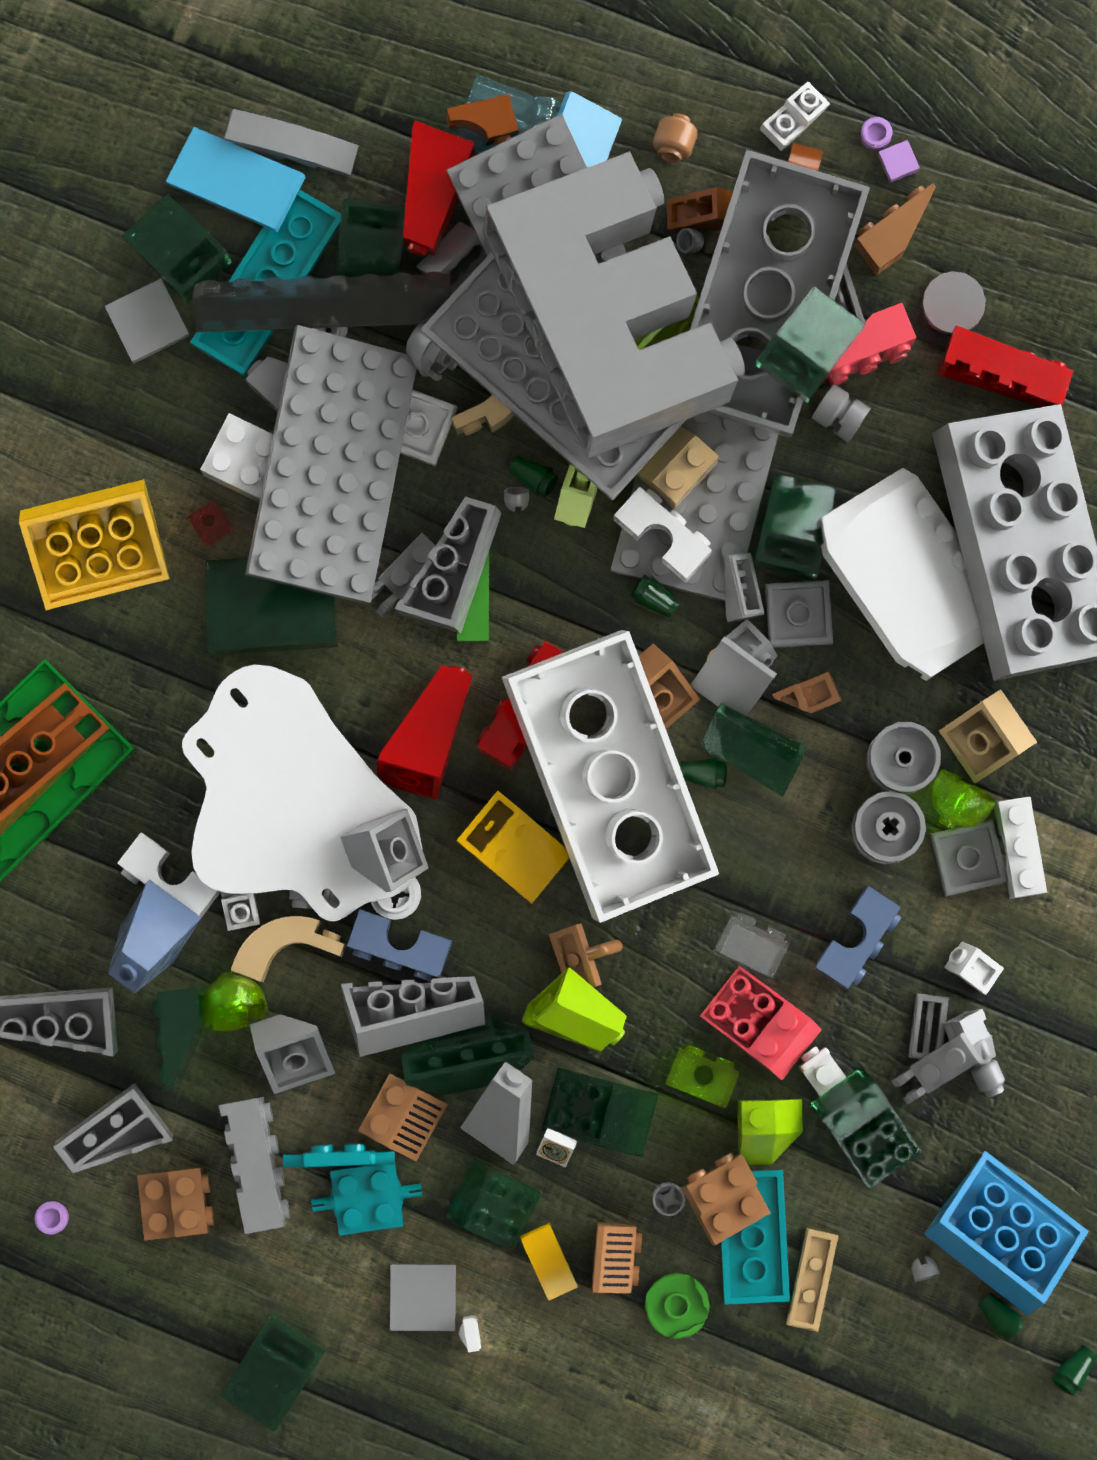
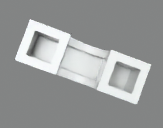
M639 487L614 514V521L636 541L651 529H660L666 532L671 539L672 546L662 557L661 562L686 583L711 555L712 550L708 547L711 543L700 532L696 531L693 534L684 526L687 523L686 520L675 510L669 513L660 504L663 501L651 489L645 492Z
M1031 797L999 801L993 804L998 836L1002 837L1006 853L1005 871L1008 879L1009 899L1047 893Z
M141 832L118 861V864L124 868L121 874L135 885L139 880L144 884L151 880L202 918L221 892L208 887L199 880L197 874L193 871L184 882L178 885L167 884L162 877L161 868L170 853Z

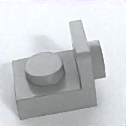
M748 619L726 636L768 668L777 658V653L771 642Z

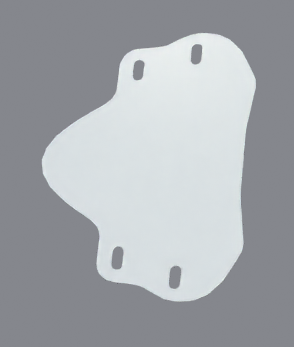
M255 664L242 667L225 678L218 686L208 711L189 729L182 740L184 755L204 778L207 787L196 824L191 851L193 868L199 880L211 889L224 893L251 894L294 890L300 893L315 912L327 921H338L366 903L393 897L407 888L415 877L395 890L385 892L350 865L340 838L342 835L362 824L407 808L422 848L418 822L413 810L373 773L336 728L311 686L304 679L272 666ZM237 688L248 701L246 707L241 708L230 695L231 689ZM203 738L214 750L213 757L207 758L196 745L198 739ZM324 889H330L340 902L338 907H331L323 898L322 891Z

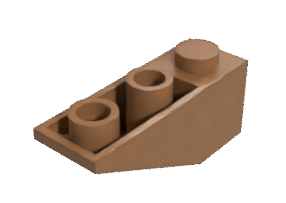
M933 183L926 189L923 186L916 188L907 196L908 202L901 207L898 204L893 205L882 214L883 220L876 225L870 222L857 232L859 237L856 239L854 247L876 276L902 258L936 188Z

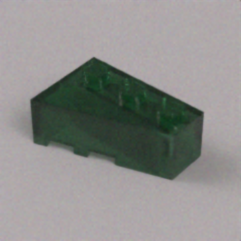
M720 703L700 743L709 754L724 759L781 797L784 796L807 747Z

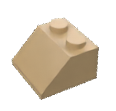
M680 426L636 476L675 510L716 466L719 456L695 434Z
M1001 689L939 730L974 784L1037 743Z

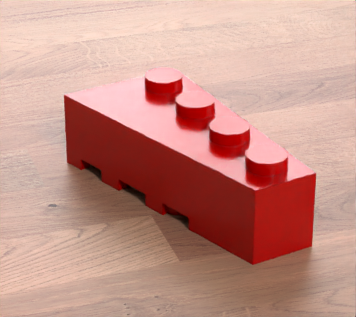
M955 325L947 340L937 375L1041 408L1058 404L1063 406L1073 370L1066 368L1067 365L1057 360L1047 361L1031 352L1016 349Z
M545 641L541 647L536 645L527 658V662L531 666L564 652ZM508 698L507 701L501 700L493 714L496 717L489 728L486 726L483 729L476 743H478V753L512 772L526 750L527 744L511 701Z

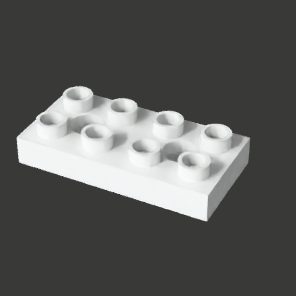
M617 631L501 677L594 920L601 923L719 874L629 631ZM584 694L594 696L603 701L606 708V720L603 727L591 736L577 732L571 727L569 720L572 704ZM630 816L645 820L651 828V840L648 847L637 856L624 854L617 849L615 844V833L619 824Z

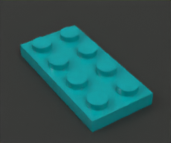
M783 1169L752 1171L758 1182L756 1187L771 1213L721 1242L724 1305L790 1302Z

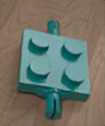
M366 1143L344 1145V1150L334 1151L333 1144L311 1146L312 1151L303 1154L283 1155L284 1169L372 1164V1167L385 1164L395 1165V1151L375 1152L373 1149H366Z
M372 1164L331 1169L332 1190L330 1197L312 1198L311 1203L314 1205L312 1207L313 1213L332 1209L337 1218L339 1236L403 1227L402 1205L404 1199L423 1197L421 1183L402 1186L397 1177L396 1165L385 1164L376 1165L375 1167H372Z

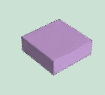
M908 140L878 152V157L890 183L916 173L920 169Z

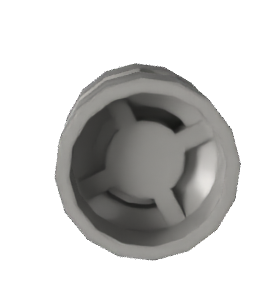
M834 384L817 407L811 419L825 428L832 426L834 434L849 443L871 408L858 399L849 400V393Z

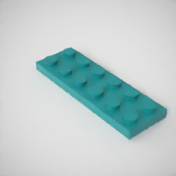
M299 190L278 233L265 227L261 229L190 344L241 376L246 377L247 371L255 363L345 220L344 216L302 190Z

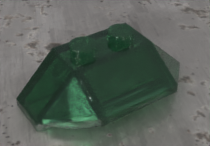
M494 1015L485 1017V1025L416 1042L409 1050L406 1049L401 1054L406 1085L442 1096L487 1087L505 1062L520 1071L534 1059L528 1027L518 1026L511 1021Z

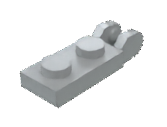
M423 533L400 554L378 577V581L374 584L371 601L377 597L384 587L393 593L378 607L377 613L381 617L400 599H403L410 588L409 584L422 569L432 548H435L436 545Z
M961 1033L913 1063L910 1069L891 1082L896 1088L904 1085L910 1078L916 1076L921 1086L909 1091L903 1098L906 1104H909L926 1092L927 1094L931 1093L976 1065L982 1059L965 1034Z

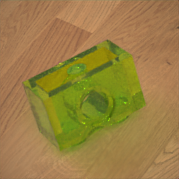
M688 1044L685 1050L678 1048L664 1084L726 1108L740 1074L739 1071L734 1070L735 1063L717 1056L715 1062L703 1057L705 1054L704 1050ZM705 1065L711 1069L712 1079L709 1083L702 1085L696 1082L694 1072L699 1066Z

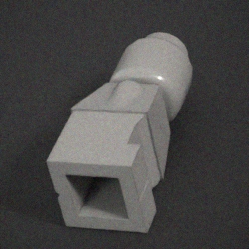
M983 1009L965 1011L943 1023V1027L949 1041L961 1033H964L982 1059L971 1069L972 1077L978 1090L984 1092L986 1097H992L1004 1091L1002 1084L1005 1078L998 1062L992 1059L996 1057L992 1035L987 1031L983 1022L987 1018Z

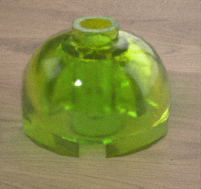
M942 769L934 781L930 792L932 807L940 815L937 820L953 830L956 826L963 828L976 827L991 813L996 804L995 799L974 784L971 786L962 781V777Z
M234 972L219 975L217 980L211 983L203 994L202 1014L205 1027L209 1028L211 1024L214 1031H232L249 1026L246 1020L257 1016V1020L260 1021L268 1013V1006L262 988L252 978L236 975Z

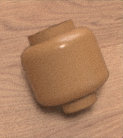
M675 113L659 121L653 138V148L660 159L669 163H680L681 160L691 156L697 138V129L690 123L691 120L686 115Z

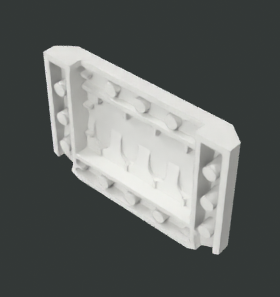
M902 468L817 521V527H821L824 541L821 545L824 558L898 664L903 667L910 666L922 674L920 678L927 681L984 643L957 533L918 476Z

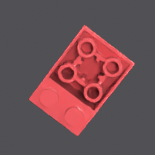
M903 303L873 313L826 366L820 380L821 386L830 383L831 387L834 384L839 385L849 380L848 375L860 372V375H865L878 369L877 364L889 360V363L893 364L908 357L907 353L911 350L917 337Z
M740 965L700 1015L701 1018L781 1080L786 1077L822 1030L810 1017Z

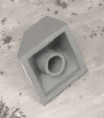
M407 808L362 824L340 837L351 867L385 892L395 890L429 869Z
M281 1014L250 1024L255 1051L273 1094L335 1074L316 1025Z

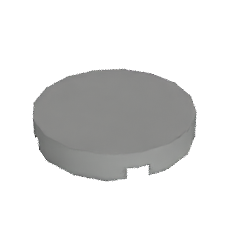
M951 271L940 274L929 283L923 294L922 310L928 320L927 322L933 329L942 334L950 335L955 325L967 330L977 326L985 312L986 299L983 288L974 278L965 273Z

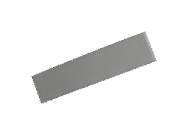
M236 109L231 110L223 140L279 160L288 159L313 169L320 167L345 177L351 175L359 146L305 127Z

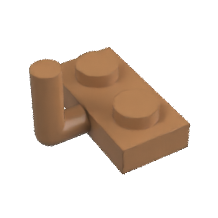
M581 923L549 934L561 973L570 967L593 988L602 985L594 960L622 950V943L617 939L589 947Z

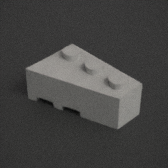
M134 1083L57 1139L53 1148L71 1172L76 1173L130 1153H137L143 1151V1149L173 1140V1133Z

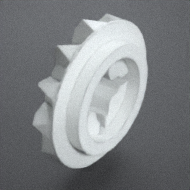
M415 878L402 891L405 894H409V897L399 898L396 908H393L391 897L373 901L371 904L375 911L385 918L392 920L406 918L417 909L420 903V885Z

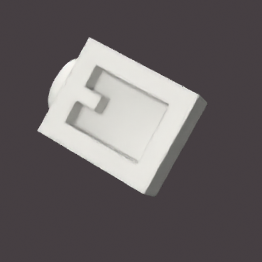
M961 942L951 952L949 961L945 965V969L958 975L985 995H987L1004 969L980 949L965 942Z
M815 1046L800 1057L803 1063L798 1068L820 1098H823L845 1082L847 1077L831 1057L826 1047L819 1050Z

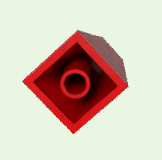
M418 121L414 122L412 128L403 240L404 245L408 246L407 250L424 257L426 253L435 255L459 201V197L446 170L476 156L474 142Z
M442 665L379 754L376 776L386 786L438 800L471 688L473 674L467 673L464 668L459 666L446 667Z

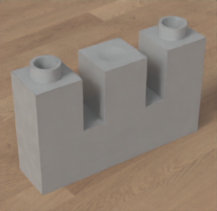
M630 151L486 206L483 227L486 240L587 459L729 403L738 382L737 377L745 373L744 361L737 344L732 338L719 341L711 322L638 350L634 341L635 338L689 318L697 292L670 236L598 264L594 256L597 253L649 234L656 208L664 204V194L657 175L651 168L639 172Z

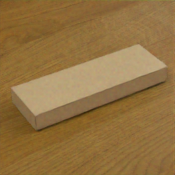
M810 1228L805 1229L786 1325L815 1332L819 1331L839 1235Z

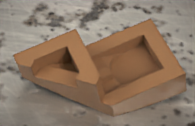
M830 672L772 694L774 699L809 713H815L842 702Z

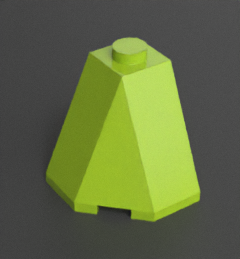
M568 967L528 1003L521 1022L526 1026L600 1052L608 1044L615 1045L625 1033L623 1026L627 1015Z
M802 1099L737 1100L738 1155H743L748 1165H772L803 1132Z

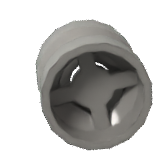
M665 1182L659 1184L654 1189L652 1202L659 1213L665 1216H673L683 1209L685 1195L675 1183Z

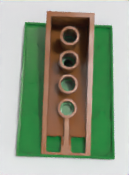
M46 659L0 702V883L60 823L86 800L134 750Z

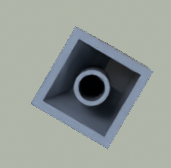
M149 880L120 926L108 974L133 993H136L175 962L201 920V917Z

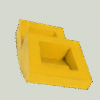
M550 1223L520 1236L548 1301L578 1288Z

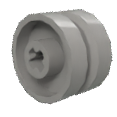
M897 722L885 727L871 741L866 753V768L871 780L885 792L894 791L905 795H910L926 787L936 777L941 764V749L935 736L924 726L914 722ZM903 752L908 755L906 758L907 764L899 761V755Z
M889 791L877 793L864 801L854 813L850 829L852 841L858 852L871 862L886 865L898 863L914 854L923 842L926 825L924 814L914 800L905 794ZM884 823H889L892 826V833L890 832L887 835L883 833Z

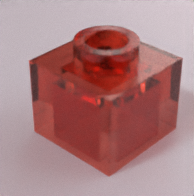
M215 500L187 516L206 547L234 531ZM209 516L214 517L215 522L212 526L207 527L203 524L205 518Z

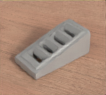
M751 552L724 556L727 622L742 621L765 615ZM737 565H741L740 571H738Z

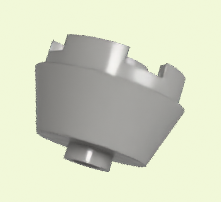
M430 316L421 321L411 333L407 342L406 353L422 376H429L433 380L439 381L442 379L441 373L447 368L453 371L458 364L421 332L420 329L432 317Z

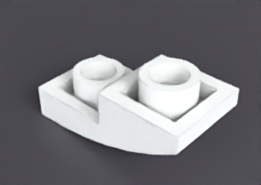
M807 82L786 100L784 106L761 125L760 130L782 151L830 103Z
M221 892V902L228 931L260 924L255 893L235 894Z

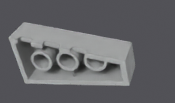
M465 496L444 529L441 539L435 548H432L427 556V561L418 575H415L409 584L410 588L394 609L403 616L461 634L502 514L495 505Z
M475 976L435 978L431 980V983H416L414 980H402V984L382 985V981L369 982V986L353 987V983L341 984L344 1009L360 1057L485 1025L483 999Z
M113 987L0 996V1038L40 1043L41 1045H54L77 1051H89L114 1056L118 1052Z
M264 1097L219 1105L221 1117L227 1116L228 1124H225L224 1134L226 1144L230 1150L233 1149L234 1156H231V1169L235 1182H239L237 1198L244 1233L249 1234L286 1226L285 1219L290 1218L288 1200H282L280 1187L285 1186L282 1167L276 1168L274 1155L279 1154L276 1134L270 1135L268 1122H273L270 1102L265 1103Z

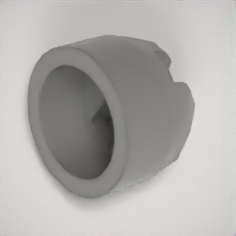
M683 228L677 235V248L682 253H697L704 245L703 234L693 228Z
M525 487L506 488L504 490L505 506L515 512V507H519L520 511H523L529 503V489Z
M924 1256L925 1264L921 1265L919 1258L914 1260L912 1274L915 1282L940 1275L935 1260L929 1256Z

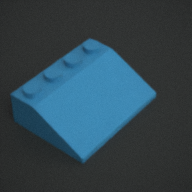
M985 1151L939 1210L924 1235L1028 1316L1045 1304L1089 1231Z

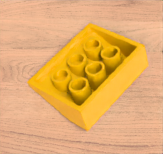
M144 479L20 510V529L46 610L169 579L154 512Z

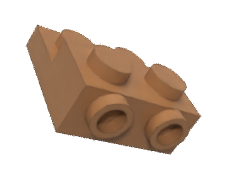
M729 1153L715 1161L716 1168L707 1173L704 1168L688 1176L687 1180L689 1183L681 1187L712 1246L717 1245L771 1213L756 1187L758 1182L743 1155L734 1157L732 1153Z
M203 1167L137 1175L144 1241L206 1234L210 1232V1226L215 1225L213 1206H207L206 1193H211L209 1173L204 1174Z

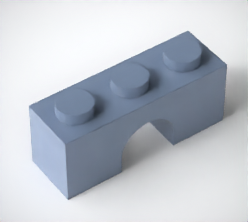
M870 886L865 887L848 913L863 928L861 942L854 948H846L834 940L830 941L813 968L844 989H848L851 984L856 987L866 973V970L862 967L867 959L871 958L874 960L884 944L880 942L881 937L886 930L891 933L900 921L901 916L897 913L901 907Z
M359 910L347 944L348 947L354 949L352 955L368 961L374 955L384 959L383 966L401 971L402 966L415 970L413 976L430 982L433 976L441 977L452 945L451 940L421 930L418 940L412 948L397 950L392 947L388 940V931L392 921Z

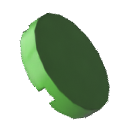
M678 1272L665 1274L654 1281L646 1293L644 1304L647 1319L654 1330L666 1337L675 1339L690 1337L699 1331L708 1317L710 1308L707 1292L701 1283L689 1274Z

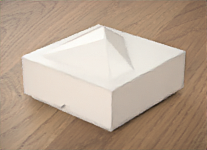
M475 1315L463 1317V1324L459 1330V1337L467 1347L468 1353L481 1349L479 1328Z

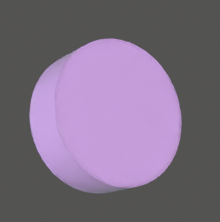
M881 117L868 119L860 131L862 144L873 151L884 149L892 138L890 123Z
M56 1201L42 1204L35 1213L37 1228L49 1235L61 1232L69 1221L66 1207Z

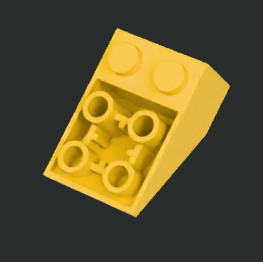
M499 791L493 795L456 840L459 845L531 904L569 859L568 852L563 845Z

